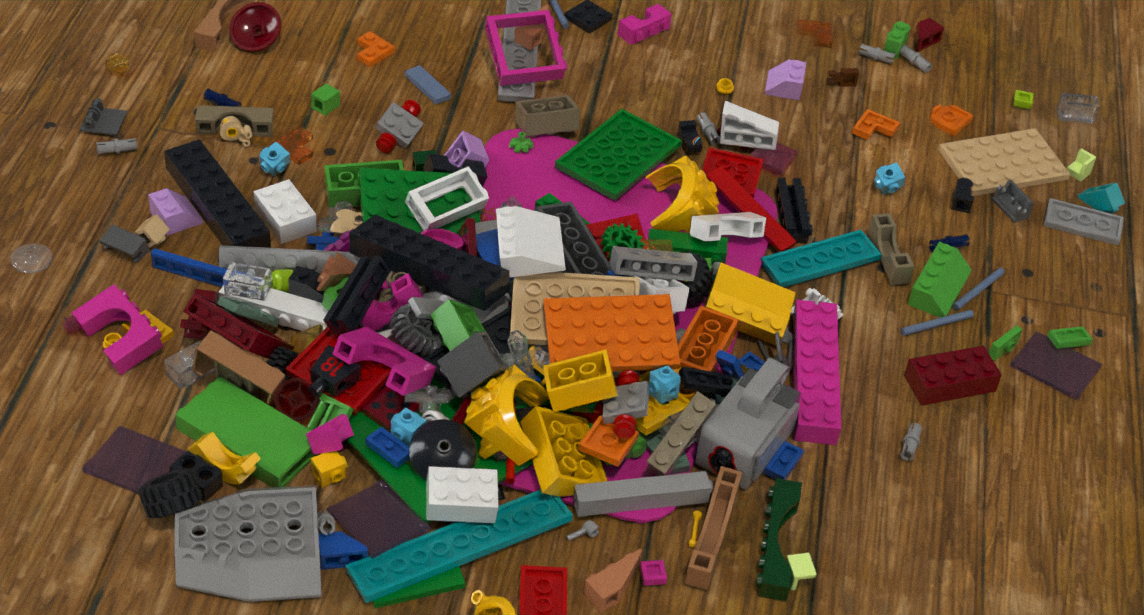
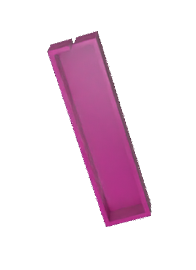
M796 299L793 312V389L801 392L794 428V441L837 445L841 432L837 304L819 302L817 305L815 301Z

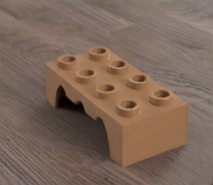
M210 331L196 348L192 371L202 377L212 368L215 369L214 361L256 385L257 390L260 391V400L272 407L279 399L285 374L278 368L268 365L260 357L251 355L244 348L231 343L224 336Z

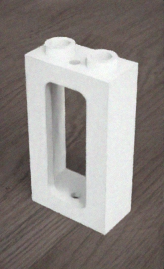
M468 166L409 191L405 203L424 231L432 228L437 229L485 208L489 196L486 189L479 183L477 175ZM459 188H463L466 191L471 202L435 218L425 204Z

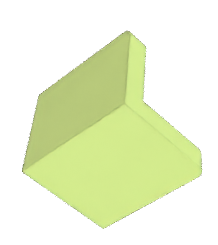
M1080 149L1076 160L1067 167L1070 176L1080 182L1091 174L1096 156L1084 149Z
M809 553L787 555L786 562L792 569L790 590H796L798 580L816 577V571Z

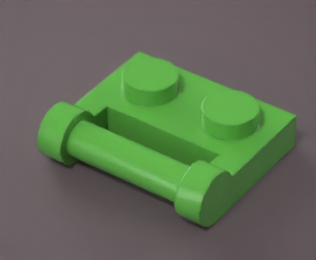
M321 393L319 397L320 402L306 428L312 431L317 427L328 404L330 406L319 426L341 414L347 415L349 419L354 409Z

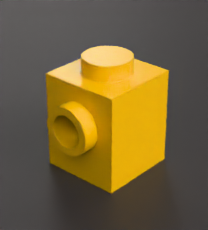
M337 451L322 453L311 458V473L321 488L346 478L347 461Z

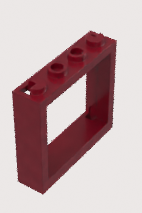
M193 293L183 311L245 350L269 360L271 353L274 354V349H277L278 346H283L290 350L294 348L293 345L251 320L237 315L233 316L223 310L224 307L218 305L217 302Z

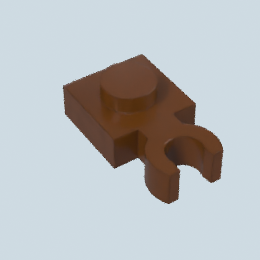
M841 68L840 72L829 70V77L832 78H827L826 80L829 85L838 83L839 87H856L860 72L858 68Z

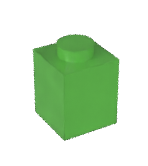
M328 84L311 93V108L324 116L340 106V91Z

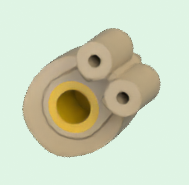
M227 116L220 123V136L227 141L239 139L243 146L248 147L250 145L249 138L252 137V130L249 125L242 127L240 120L234 116Z

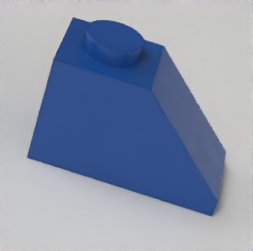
M342 531L333 532L332 534L327 532L328 535L318 533L321 570L345 568L350 563L368 557L367 547Z

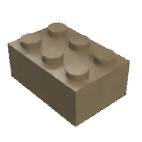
M569 95L515 101L516 123L528 137H536L540 134L553 135L556 132L569 133L579 129V108Z

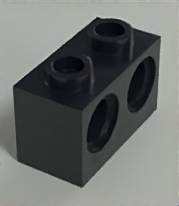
M186 451L169 466V472L179 469H193L203 495L200 499L202 502L209 500L223 487L221 470L190 451Z

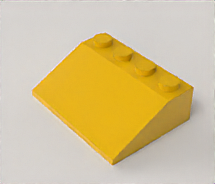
M720 262L704 307L739 319L738 331L776 346L775 332H779L781 341L789 321L796 292Z
M535 406L520 421L524 434L539 450L537 455L532 458L542 493L559 497L574 495L575 485L607 481L601 460L579 450V443L590 430L586 418L558 411L553 412V410Z

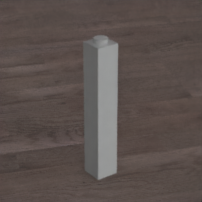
M706 471L578 484L574 487L573 501L577 517L708 503L710 493H713L712 480L708 479Z

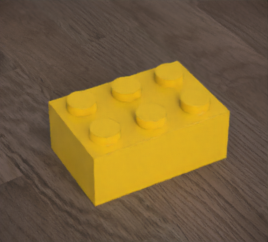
M607 349L543 365L547 393L553 412L618 396Z

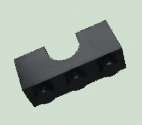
M429 153L423 167L424 172L454 173L469 166L471 171L477 175L482 187L488 177L484 163L481 161L465 159L462 168H459L449 162L448 156Z

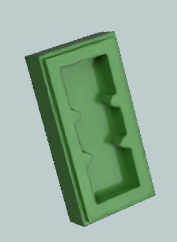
M1015 326L992 343L989 355L993 361H996L1006 352L1009 353L1013 350L1014 346L1018 344L1022 328Z
M1083 326L1049 330L1047 334L1056 349L1091 345L1093 341Z

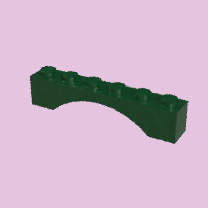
M776 478L774 487H769L767 499H770L771 503H767L765 513L769 520H765L763 533L767 534V537H763L761 551H765V553L760 555L758 568L762 569V573H758L756 587H760L759 597L787 601L792 569L781 553L778 533L788 519L797 514L801 497V482Z

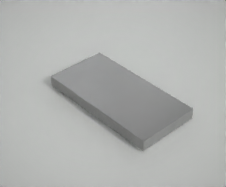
M1049 198L1043 226L1119 245L1124 217Z

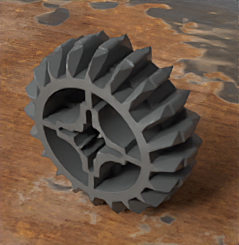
M409 304L402 305L392 315L390 319L391 332L396 335L395 339L399 340L401 345H404L407 350L423 357L433 354L442 346L443 337L435 329L434 321L432 319L417 318Z

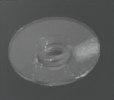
M38 243L22 245L15 249L10 257L12 266L24 273L42 271L53 260L51 250L47 246Z

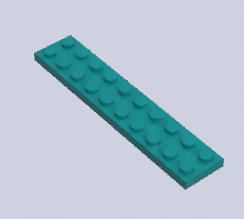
M540 489L499 505L495 523L455 522L346 565V573L364 601L368 603L572 521L573 514L559 496L542 493Z

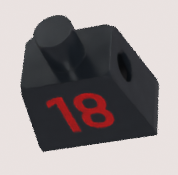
M328 345L310 369L311 382L313 384L308 389L315 397H318L323 391L336 397L362 379L361 365L358 363L348 364L334 356V348Z

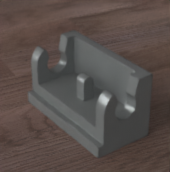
M1012 180L1006 182L1003 190V187L999 185L996 188L994 197H992V201L1013 223L1028 219L1034 204L1031 199Z
M111 225L99 240L100 244H105V249L110 247L135 258L134 262L137 263L149 252L145 238L115 225Z

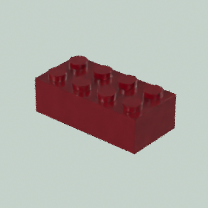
M984 345L911 358L908 361L904 374L921 406L996 392L1002 376Z

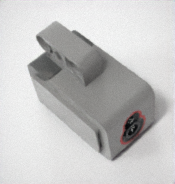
M770 357L759 371L750 368L740 378L701 428L695 461L697 466L717 476L721 466L741 471L742 477L739 487L747 490L752 482L757 480L795 428L801 392L784 384L790 371L789 366Z

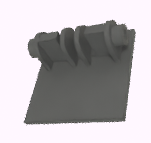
M96 98L92 101V106L89 107L79 131L117 136L127 111L104 108L102 100Z

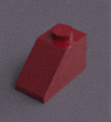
M930 17L920 21L916 26L914 36L915 51L920 52L940 42L944 27Z

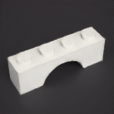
M752 212L692 216L690 236L703 241L720 240L721 235H738L748 238L764 237L766 217Z

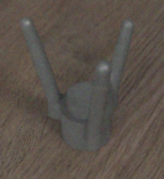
M775 332L777 355L773 359L789 366L790 370H792L794 341L790 340L788 358H786L785 355H782L779 332ZM759 339V347L767 361L770 357L762 341Z

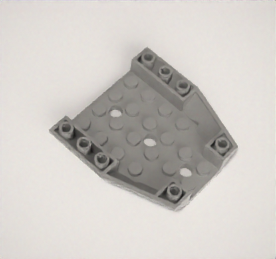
M303 485L244 489L193 505L176 513L174 545L176 587L248 602L321 597L316 486ZM292 525H297L300 527L297 530L289 529V527ZM244 528L252 529V531L249 533L241 532V530ZM196 531L205 532L201 536L193 535V533Z

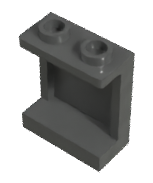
M487 332L474 333L437 361L440 365L441 373L451 383V390L459 398L470 396L471 391L493 375L503 373L508 369Z

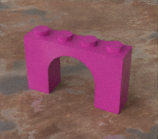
M113 284L71 313L79 327L88 337L112 322H131L130 329L126 335L103 350L111 365L122 375L163 347V344L160 340L162 334L156 326L151 327L149 318L145 314L141 315L139 313L140 309L134 301L130 303L127 293L123 289L119 290Z
M368 327L339 335L333 351L334 356L348 364L362 360H372L391 367L386 386L403 396L429 386L437 368Z

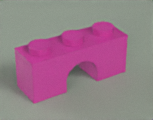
M656 4L645 9L644 20L637 19L633 15L619 20L618 35L630 45L669 29L672 14L660 4Z
M409 273L390 283L394 294L391 300L387 302L373 300L361 320L364 327L374 331L379 330L390 322L392 315L398 308L409 304L408 301L411 297L423 298L420 288Z

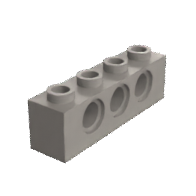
M613 246L609 266L614 274L694 281L698 262L690 253Z

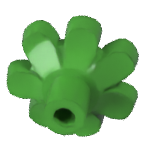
M519 132L518 138L513 137L509 143V147L514 148L516 153H519L521 149L523 152H529V148H533L534 145L530 138H525L526 134L524 132Z

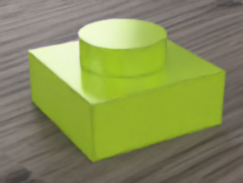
M1016 90L1013 106L1031 109L1034 93Z

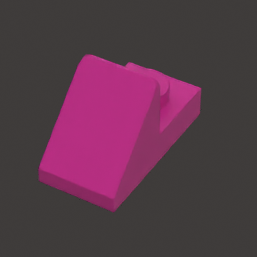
M341 414L306 433L313 454L342 450L341 442L354 435L349 419L345 414Z

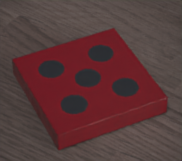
M467 218L457 234L464 241L462 251L477 257L474 218Z
M386 386L361 406L360 412L391 433V419L395 414H399L405 408L418 414L422 411V405L410 396H403Z

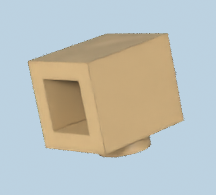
M156 214L145 220L133 234L145 238L149 248L155 244L159 245L166 239L164 235L170 229Z

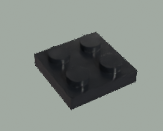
M585 0L564 13L567 21L589 34L610 22L613 18V14L590 0Z

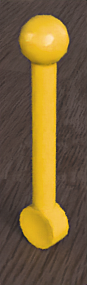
M700 511L693 512L694 525L692 538L689 541L691 548H695L697 544L698 522L702 517Z

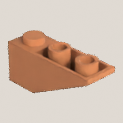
M546 4L537 11L548 10L549 5ZM544 24L517 26L514 30V42L529 50H533L542 43L545 31Z
M338 252L334 258L330 256L317 279L320 282L317 290L326 291L329 287L338 285L344 278H349L356 264Z
M641 549L626 554L623 559L609 564L604 570L590 575L585 581L584 595L600 613L618 604L640 566Z

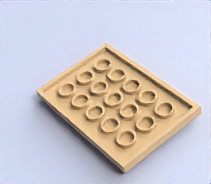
M1036 128L939 144L938 148L958 179L968 178L973 182L970 196L995 193L999 185L1003 187V190L1006 182L1012 180L1019 188L1069 180L1070 177L1068 170Z
M560 272L514 277L510 343L547 345L543 307L544 298L639 295V278Z

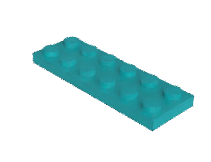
M857 230L761 257L760 261L762 262V267L776 285L787 287L878 261L881 258V253L862 230Z

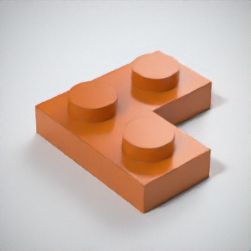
M371 31L357 38V44L364 48V50L357 53V60L368 67L395 53V46Z
M867 109L853 127L852 134L867 140L875 131L892 137L898 130L900 122Z

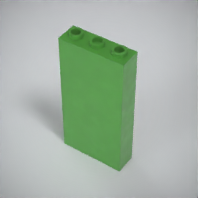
M218 377L214 382H211L206 389L199 395L194 396L192 401L185 407L180 408L175 414L177 430L195 441L205 434L214 432L221 443L238 456H246L256 452L261 459L255 464L256 469L251 475L270 487H285L311 462V458L319 455L312 453L306 433L310 432V429L222 377Z

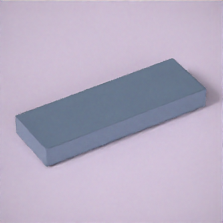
M420 65L405 71V77L435 105L451 99V93Z

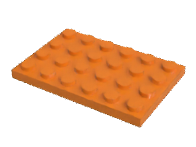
M670 294L543 299L549 364L607 349L612 371L656 370L664 366H669L671 369H680V357Z

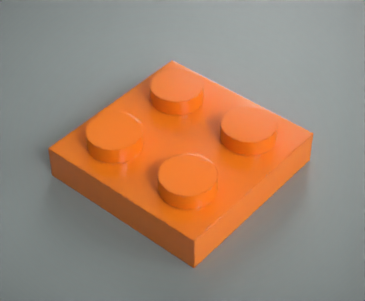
M600 415L579 443V450L619 467L639 438V431L636 430L635 434L630 438H620L613 431L614 423L605 424Z

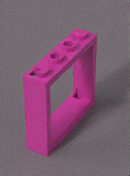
M549 10L486 17L485 31L500 86L563 79L565 70H567V63L563 60L562 46H559V35L554 29V17H551ZM544 24L555 65L508 70L497 29Z

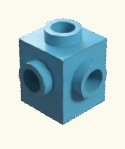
M274 142L269 148H264L259 155L261 169L266 173L269 172L273 177L278 172L282 173L290 163V153L278 142Z
M897 162L889 166L884 165L876 170L874 183L877 189H881L883 194L893 193L904 186L905 176Z
M669 366L651 371L648 383L649 394L660 404L677 398L681 377Z
M405 408L391 419V434L410 447L412 437L421 426L426 424V420L420 417L419 414Z

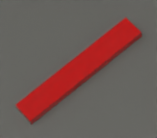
M722 166L706 175L710 182H714L717 191L739 213L752 212L766 217L764 238L778 252L789 250L796 245V240Z

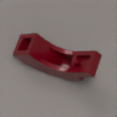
M195 289L194 293L218 303L219 292ZM189 316L188 320L181 319L180 328L184 329L183 337L203 340L212 331L211 328Z

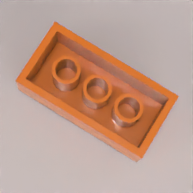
M700 305L678 344L680 367L717 372L719 363L715 355L718 350L728 352L736 337L739 319Z

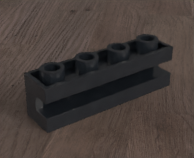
M778 178L775 194L781 226L796 240V243L807 244L809 236H812L813 228L812 224H809L810 212L807 211V199H804L805 187L802 186L800 178H793L792 185H787L786 178Z
M368 256L361 257L323 321L334 334H344L357 329L391 272V269L381 256H374L372 261Z

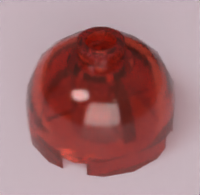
M295 377L285 380L275 392L274 403L276 409L294 421L307 419L318 406V397L313 396L308 389L312 383L303 378Z

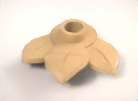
M350 209L336 212L338 219L331 225L330 232L343 234L346 231L355 229L362 224V221L356 222L357 220H362L361 212L355 213Z

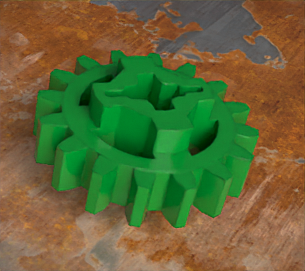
M616 223L612 227L608 226L601 236L603 239L601 245L605 246L603 252H609V258H611L613 246L643 249L645 243L640 241L643 238L642 236L636 235L637 230L632 231L630 225L626 228L623 223L619 227Z

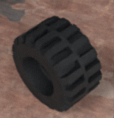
M698 253L693 255L698 262L694 281L680 282L689 287L686 307H688V304L694 306L696 302L699 301L701 303L704 301L703 297H708L713 283L708 263Z
M179 469L160 475L144 483L138 489V494L148 518H162L176 514L195 505L203 497L193 469Z

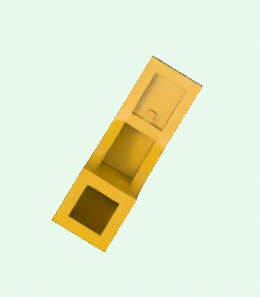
M214 432L203 435L188 448V451L194 455H199L210 465L218 467L222 472L223 482L229 484H241L255 471V464L261 459L256 452L246 456H238L232 453L221 443Z

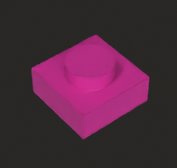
M663 560L640 561L643 586L666 584L667 576Z

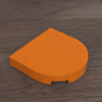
M938 105L932 109L930 120L937 128L955 136L973 120L974 115L954 105L949 107Z

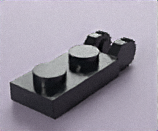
M681 367L679 370L681 384L684 389L719 394L722 397H726L733 388L731 386L733 385V379L730 376L689 367Z

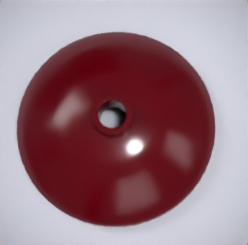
M254 2L240 8L231 19L229 25L231 40L243 51L259 52L265 50L280 35L282 28L281 17L277 10L267 3Z

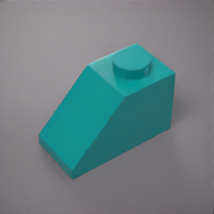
M1117 182L1091 187L1078 194L1079 199L1095 210L1108 211V213L1118 211L1119 206L1125 203Z

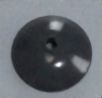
M446 419L433 420L421 426L412 437L409 447V458L412 467L426 481L429 467L472 469L477 456L476 443L471 433L463 425ZM445 444L448 446V449L442 450L440 445Z

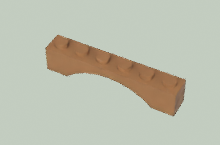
M217 0L216 5L213 9H210L209 14L206 18H203L199 27L193 32L195 46L216 51L223 42L221 24L224 19L235 9L252 3L254 0Z
M723 466L720 468L706 518L688 566L685 580L687 585L705 590L708 589L742 477L741 471Z

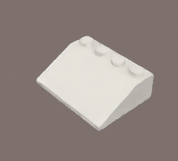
M506 206L496 209L500 262L502 268L509 270V278L566 270L559 217L518 206Z

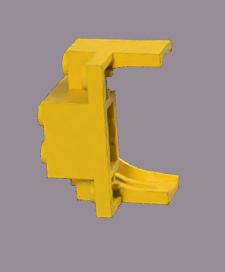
M687 156L665 165L646 176V179L656 187L658 192L676 183L681 187L679 194L670 207L651 221L653 229L675 232L684 229L687 233H690L692 216L719 213L716 185L714 182H710L704 171L699 170L696 162L691 161Z
M515 364L503 373H498L496 379L492 378L485 386L478 387L473 391L470 406L466 410L467 415L464 423L482 437L479 451L480 456L486 459L500 450L520 466L535 457L539 450L521 429L515 415L513 399L517 396L532 407L539 406L549 400L547 390L542 385L527 376Z

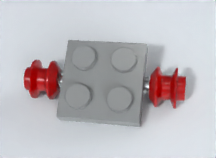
M407 100L402 107L393 102L378 121L375 128L382 132V134L376 140V146L381 152L391 153L397 143L406 149L424 123L417 119V115L421 112V107L416 101Z
M625 370L619 374L616 386L618 396L604 400L602 418L604 423H614L613 431L615 435L624 439L632 437L636 432V420L634 418L648 415V382H639V375L632 370Z

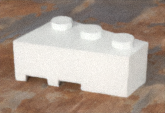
M725 101L722 112L720 144L776 150L779 131L778 121Z

